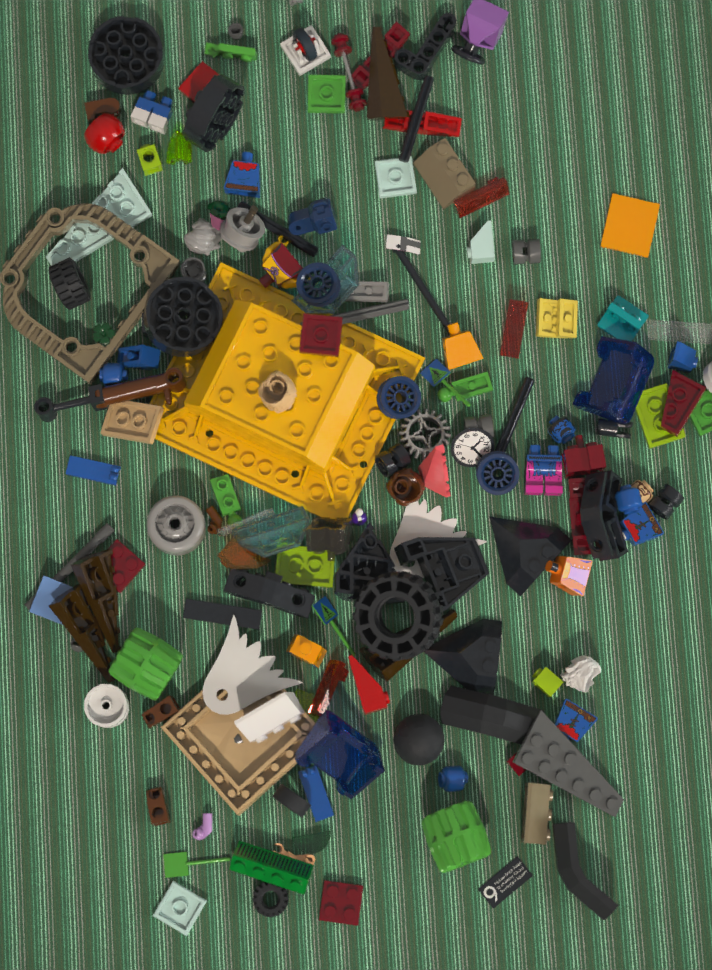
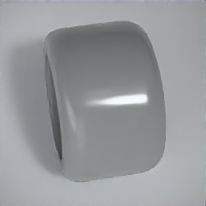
M172 495L162 498L153 505L147 517L146 527L149 538L159 550L169 555L180 556L194 551L201 544L206 532V521L201 509L194 501L184 496ZM175 519L181 522L177 529L170 527L171 522Z

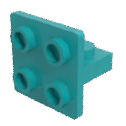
M618 295L611 302L597 326L624 345L629 346L649 316Z

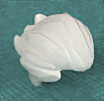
M582 655L571 660L572 664L566 667V672L561 673L560 676L563 678V681H566V686L586 693L590 686L594 684L592 679L601 673V667L591 657Z

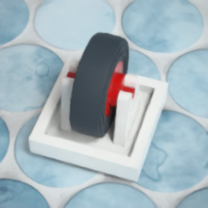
M312 25L305 29L298 28L293 32L292 37L280 43V47L299 76L331 58V54Z

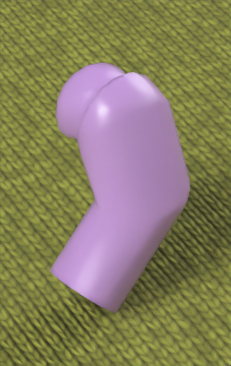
M212 813L203 814V824L193 830L192 836L197 840L205 839L212 832Z

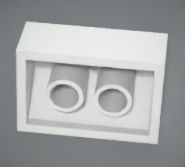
M283 692L237 719L234 723L249 742L261 743L268 738L267 735L274 732L276 734L283 730V725L288 722L293 724L301 719L300 715L305 712L294 692Z

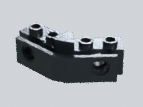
M612 470L586 474L580 508L581 525L583 526L593 559L599 558V561L617 559L628 552L617 517L618 507L615 499V494L620 491L622 478Z
M240 568L238 570L230 569L223 590L232 596L264 604L301 618L309 617L315 596L309 590L300 587L297 589L292 587L293 584L282 581L283 576L268 571H266L265 575L259 573L254 575Z

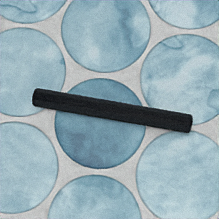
M428 75L423 79L398 158L399 161L407 163L410 159L434 82V78Z
M241 201L238 205L239 208H245L248 210H250L251 206L245 203L244 201ZM257 211L256 215L261 218L266 229L278 236H283L284 240L289 241V243L312 257L317 255L319 251L317 246L299 235H293L288 228L262 212Z
M525 377L495 451L506 452L534 384V380L530 377Z

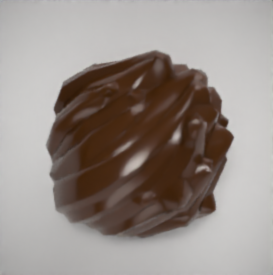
M404 468L397 471L389 478L385 486L391 498L401 506H408L418 501L425 491V483L422 480V476L414 472L412 468Z

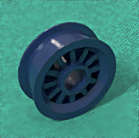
M315 262L305 266L300 271L296 287L299 295L306 303L314 307H324L331 304L338 297L341 283L338 275L329 265ZM322 281V286L315 288V284Z
M397 376L385 380L377 391L376 399L379 409L384 415L392 419L407 418L413 415L421 403V392L418 385L412 379L405 376ZM397 393H400L402 396L400 403L396 400Z
M492 451L485 454L479 460L476 467V477L480 486L486 492L493 495H503L510 492L517 485L519 468L509 454L502 451ZM495 469L503 471L500 477L493 476Z

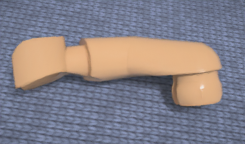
M274 844L280 847L281 851L279 854L314 865L315 857L312 854L294 855L290 851H285L282 844Z

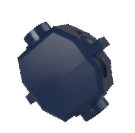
M329 197L311 201L308 208L294 211L287 218L289 231L293 235H302L312 231L323 234L336 230L338 226L335 211Z

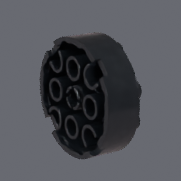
M118 16L102 23L93 33L89 41L88 59L95 78L103 87L117 94L132 95L147 90L158 80L164 67V51L158 33L148 22L137 17Z
M224 74L214 75L203 91L199 90L197 92L193 107H190L186 112L187 120L182 133L184 139L204 152L213 150L216 147L215 143H217L218 139L223 140L239 115L243 105V101L240 99L241 96L245 95L244 86Z
M190 277L171 278L159 285L150 295L144 310V327L151 342L161 351L176 357L194 356L206 350L215 340L222 325V306L217 295L205 283ZM178 314H185L188 319L183 320Z

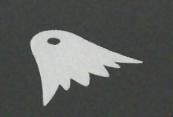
M425 499L420 505L418 501L409 504L405 508L401 525L390 550V558L395 565V571H407L410 574H417L424 578L418 561H415L412 567L400 566L394 550L399 544L417 537L463 538L467 532L459 531L453 533L457 519L453 518L441 522L442 512L440 506L433 508L427 513V502ZM476 539L478 546L487 542L485 540Z
M234 615L224 645L203 685L205 704L213 712L223 715L236 713L274 692L303 683L295 679L279 678L284 670L276 669L270 671L276 657L264 656L259 658L261 651L260 641L246 648L247 634L245 633L239 639L238 625ZM220 689H225L228 692V697L224 701L219 700L216 696Z

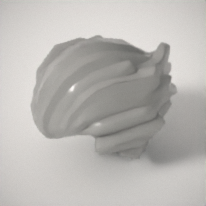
M199 218L197 222L192 224L193 230L184 235L186 246L195 254L208 256L210 251L220 248V231L212 227L211 222H207L203 218Z

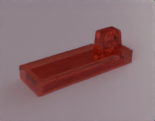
M496 176L487 181L488 185L453 201L459 218L509 195L508 184L505 178L499 179Z
M509 300L500 350L501 356L519 359L529 302Z
M329 660L309 708V714L324 718L338 681L345 682L349 673L344 668L345 663L342 661Z

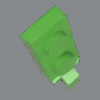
M206 43L205 55L212 58L222 55L225 59L236 57L241 58L240 60L244 62L257 60L255 48L222 43Z

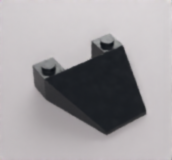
M417 537L403 542L394 548L400 566L418 561L425 581L433 586L432 590L434 593H438L440 597L438 601L443 606V611L451 607L489 574L475 538Z

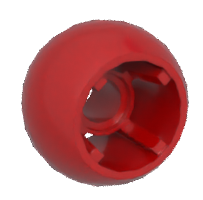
M108 113L97 117L84 132L87 145L99 154H106L109 151L111 153L115 152L123 144L122 138L125 135V129L121 121L116 116Z

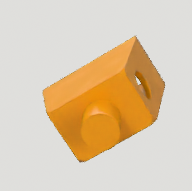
M458 322L447 325L450 336L442 338L445 365L448 370L483 359L470 331L461 332Z
M294 634L286 650L287 653L316 668H319L327 653L322 646L298 634Z

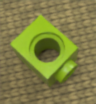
M154 144L143 145L137 150L145 176L163 171ZM149 155L154 157L152 161H145V158Z
M547 667L543 670L539 668L532 676L535 678L532 683L549 698L563 684V681Z

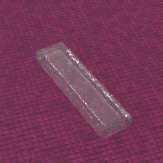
M648 320L647 340L712 344V324Z

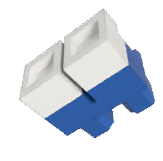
M147 90L143 98L139 97L130 116L132 123L146 128L149 127L151 130L165 134L169 119L172 117L173 101L168 97H163L161 103L158 104L155 102L157 95Z

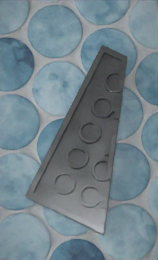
M539 710L513 763L616 817L624 799L543 711Z

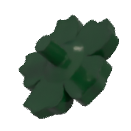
M218 200L211 202L207 206V209L210 210L213 216H219L226 219V215L230 210L228 205Z
M103 322L102 326L98 324L93 328L95 332L93 340L96 343L100 341L101 344H110L109 338L113 339L116 335L115 330L111 329L108 322Z

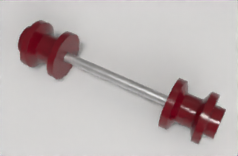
M339 33L333 36L331 44L336 46L334 55L336 57L343 56L352 89L345 94L346 98L351 99V103L348 105L349 109L358 112L364 109L367 101L361 97L364 94V90L362 88L355 89L346 57V55L352 52V47L347 46L349 37Z

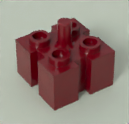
M576 435V445L568 446L563 451L562 468L564 479L602 472L606 468L603 445L591 442L585 444L586 447H584L582 435Z

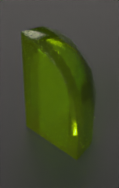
M176 130L170 138L167 147L166 164L175 165V162H184V165L189 164L192 161L191 144L184 139L182 132Z

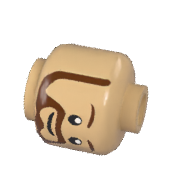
M635 480L631 484L632 488L639 489L642 503H648L653 499L652 492L654 490L645 480Z

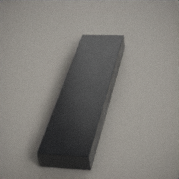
M186 599L183 618L230 625L234 615L238 627L260 630L263 611Z

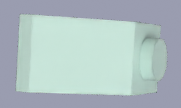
M487 221L470 241V247H467V258H471V264L494 262L495 253L491 221Z

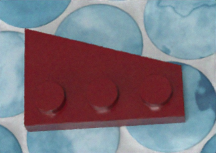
M672 370L661 429L678 437L706 391V387Z

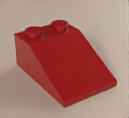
M352 655L348 656L364 715L387 709V704L390 703L387 691L383 692L382 687Z

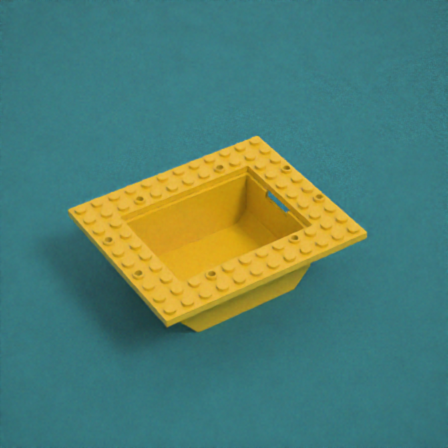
M221 262L208 286L217 295L222 306L223 319L220 331L213 343L203 352L190 357L173 356L167 370L170 368L180 369L187 383L183 391L179 393L171 391V405L166 404L164 393L153 395L149 404L164 408L155 439L344 528L375 464V456L380 453L396 419L386 417L379 409L376 399L377 391L385 380L392 377L405 376L415 381L425 361V357L352 323L342 324L339 357L300 354L302 332L300 323L303 322V313L325 316L333 314L311 306L305 301L271 285L265 289L258 279ZM276 370L286 374L297 389V397H295L291 408L282 413L269 410L263 404L258 393L260 383L265 381ZM397 393L396 400L399 403L402 401V396L400 393ZM208 431L213 432L211 437L206 436ZM366 462L367 466L365 468L360 467V463ZM294 471H297L299 473V476L293 477L292 473Z

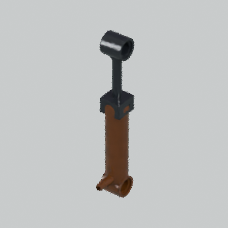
M170 368L165 373L105 387L102 384L88 387L89 396L55 404L49 398L42 397L35 402L34 410L42 421L51 422L57 417L60 410L91 403L95 411L108 409V405L164 393L166 404L171 405V391L174 393L183 391L187 382L180 369Z

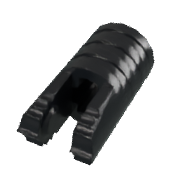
M598 418L596 435L630 439V433L617 430L618 427L631 428L633 422Z

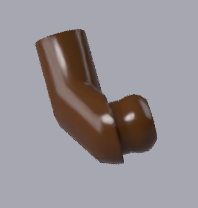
M211 506L206 510L211 518L207 531L210 534H217L221 530L223 519L216 508Z

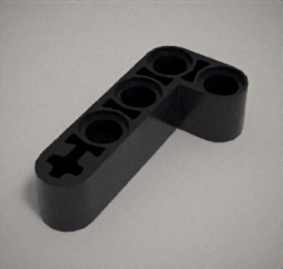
M451 13L443 14L416 55L407 49H399L395 53V67L415 80L424 79L455 32L456 17ZM441 37L443 40L437 42L434 40V38ZM431 52L433 55L427 57L424 55V53ZM404 57L407 61L402 63L398 59ZM421 67L423 71L417 72L414 68Z

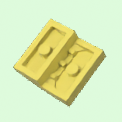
M537 299L536 337L577 338L578 301L568 299Z

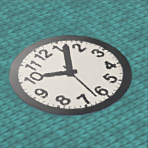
M479 428L463 430L453 439L451 454L458 464L465 467H477L479 460L485 454L494 451L493 438L488 432Z

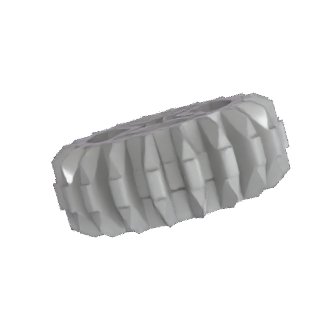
M418 409V416L413 414L410 416L411 419L408 417L404 419L407 424H401V428L404 430L399 431V435L405 436L400 439V443L407 442L404 448H411L408 454L411 455L413 452H416L414 458L417 459L419 454H421L422 460H424L426 455H429L436 446L442 444L449 445V441L445 438H450L451 434L445 433L450 430V426H444L447 423L446 419L440 421L442 414L435 417V410H432L430 415L428 414V409L424 410V414H421V410ZM424 420L433 422L438 428L428 427ZM416 422H419V431L409 435L411 427ZM423 428L426 433H430V435L428 434L427 441L424 436L419 435L422 434ZM441 433L440 441L434 447H431L430 439ZM412 441L422 442L426 449L417 447Z

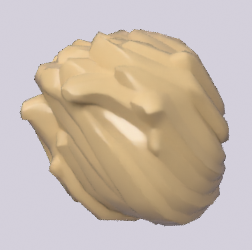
M276 370L272 372L258 387V393L263 404L269 410L276 413H282L290 409L295 401V397H297V389L294 383L281 371Z

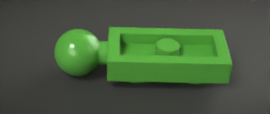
M488 371L451 382V386L465 399L493 391ZM447 387L439 389L437 397L441 402L450 401L452 396H455L456 402L461 401Z
M226 474L211 479L210 484L222 517L229 516L227 524L231 529L240 528L243 521L236 512L240 511L241 508L229 475Z

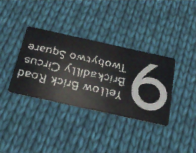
M516 857L478 890L492 908H495L533 875L523 862Z

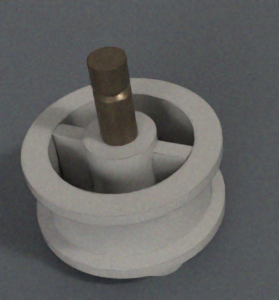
M253 205L250 210L239 207L229 210L226 220L220 226V237L240 252L255 249L259 239L265 233V225L261 218L256 215L258 208Z

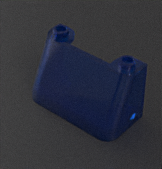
M601 336L596 348L597 355L602 359L601 365L589 393L586 391L578 392L572 405L577 409L617 423L627 424L634 414L653 369L654 357L637 342Z
M330 710L325 711L319 717L295 752V761L298 765L309 767L311 764H314L335 779L337 791L349 799H353L385 772L381 753L376 744Z

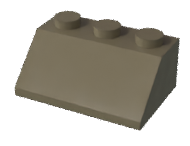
M446 138L429 147L413 162V165L442 209L475 190L476 183Z
M525 783L521 843L546 845V841H550L551 830L547 829L548 821L552 819V809H549V801H553V789H550V785Z

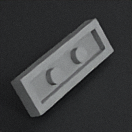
M340 281V292L334 300L388 302L389 283Z

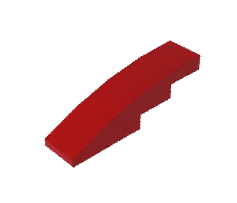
M406 110L409 112L408 118L384 119L383 129L407 132L413 111ZM426 111L423 114L417 134L459 137L462 118Z

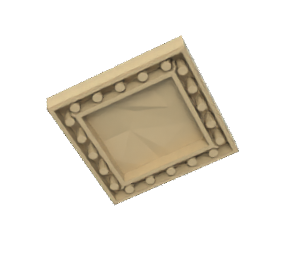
M220 689L216 696L219 700L224 701L228 697V692L225 689ZM285 689L274 692L244 709L228 715L218 714L209 709L203 699V690H201L161 726L162 730L238 816L327 737L305 712L300 715L301 719L293 724L288 722L283 725L284 729L276 734L274 732L267 735L268 738L263 742H249L235 725L234 721L283 692H287ZM237 734H239L243 743H236L234 741Z

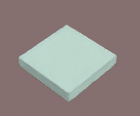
M410 156L407 163L399 161L398 158L375 161L380 198L417 194L412 156Z
M173 881L153 916L187 936L207 900Z

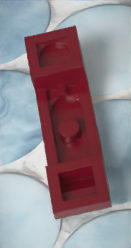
M397 21L384 35V41L388 45L389 57L393 59L395 53L402 48L410 36V33ZM371 55L352 74L354 85L363 90L369 86Z
M586 478L568 479L570 526L574 555L591 554L583 526L581 525L580 515Z

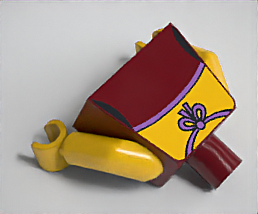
M279 236L277 242H274L265 250L261 266L267 273L259 279L265 289L273 282L279 288H296L297 277L303 269L288 251L287 245L289 241L286 243L281 242L283 236Z

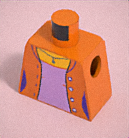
M557 556L555 562L549 560L546 563L545 570L551 573L550 583L570 595L584 596L593 561Z

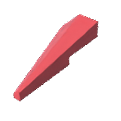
M442 444L436 446L419 465L418 471L422 476V480H424L426 488L444 497H450V487L446 483V481H449L447 465L445 463L446 457L443 456L445 449Z

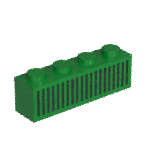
M239 840L233 853L229 870L305 894L314 865Z

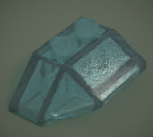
M343 244L325 263L336 272L340 279L341 288L338 297L327 306L314 307L306 303L298 293L292 302L306 314L335 313L359 286L357 257ZM322 281L317 282L315 288L321 287Z
M303 506L231 529V532L239 546L265 558L301 546L310 524V518Z

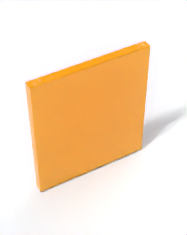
M612 193L600 247L648 258L660 204Z

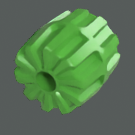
M136 627L126 638L121 650L118 651L116 658L111 664L109 673L131 690L152 700H157L182 661L183 655L161 638Z
M464 801L446 807L422 819V827L429 850L441 873L464 867L491 854L485 827L471 801Z

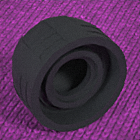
M414 714L404 718L398 724L393 737L394 748L399 757L412 765H426L434 761L442 752L445 741L444 732L440 724L434 718L425 714Z

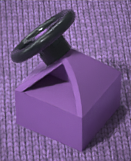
M473 0L466 11L460 35L467 41L464 47L453 45L451 50L456 55L479 65L485 64V59L477 54L480 47L494 49L503 33L509 12L485 0Z

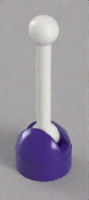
M358 508L352 514V522L357 526L364 525L367 521V515L362 509Z

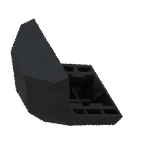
M450 686L444 695L440 711L442 724L493 736L521 745L538 711L541 709L490 694Z
M575 822L553 824L557 871L567 890L601 919L606 920L619 905L585 877L579 865Z

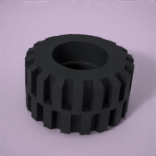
M69 257L49 267V277L59 299L68 310L91 300L86 280L73 259Z

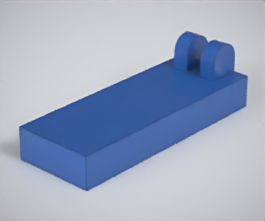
M70 455L66 475L117 486L121 467Z
M317 765L299 771L298 774L308 802L311 804L310 807L315 821L318 822L334 816Z

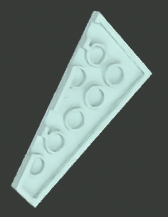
M122 168L116 178L107 185V188L92 204L106 208L133 228L153 215ZM76 223L70 228L66 236L55 245L46 258L51 266L69 257L77 262L114 240V238L91 224Z

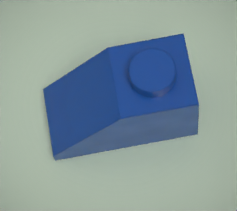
M677 341L671 349L667 368L690 373L697 366L698 357H695L696 350Z
M146 345L119 348L117 363H121L124 368L149 370L157 369L159 366V349Z

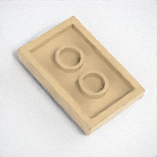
M133 401L109 405L100 434L107 437L153 444L164 408Z

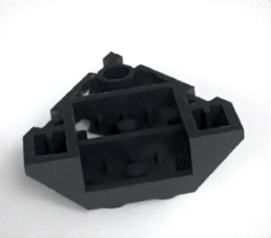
M489 516L505 582L521 597L545 570L546 563L549 560L553 561L572 540L558 527Z
M371 523L367 525L334 574V593L342 600L355 602L359 597L358 593L370 580L379 575L395 571V565L381 540H378L374 534V528ZM395 597L387 600L384 604L404 603L405 600Z
M481 619L433 643L424 653L466 689L494 696L501 646L502 621Z

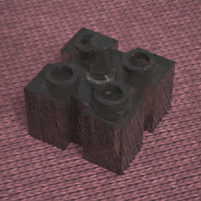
M315 517L306 528L307 551L314 554H322L327 550L328 561H334L335 554L346 552L349 547L348 545L354 540L352 518L330 519V517Z

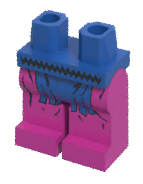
M530 445L528 455L526 456L524 495H542L543 476L544 495L561 496L563 494L562 455H560L558 445H549L547 455H540V445Z

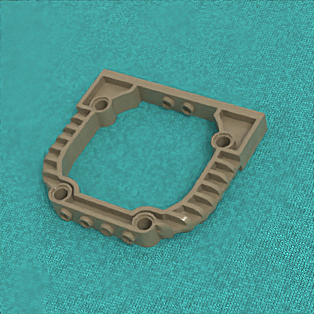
M82 203L68 206L62 211L59 208H51L45 215L42 214L36 222V227L33 230H29L26 234L24 243L16 247L14 250L15 255L12 259H8L4 263L3 271L0 274V281L5 286L2 296L3 308L11 325L27 339L92 385L100 374V368L109 362L141 319L152 292L164 281L169 280L181 263L173 255L144 234L139 233L106 208L95 204ZM55 215L61 216L60 221L57 223L52 222V217ZM75 223L91 224L100 228L128 248L133 264L143 268L145 284L149 287V290L140 302L131 307L128 312L130 315L126 321L123 319L119 323L116 335L106 347L100 343L82 345L74 337H68L65 340L59 338L30 317L24 310L20 300V295L27 285L26 271L53 235L60 236L65 234ZM144 253L145 257L143 260L138 261L135 259L136 255ZM8 276H15L13 283L6 282ZM70 344H77V348L74 352L68 351V346Z

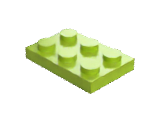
M667 383L630 395L649 449L686 437L684 429H682L678 437L661 429L669 389Z
M278 544L276 574L283 576L282 581L293 585L333 588L336 549Z

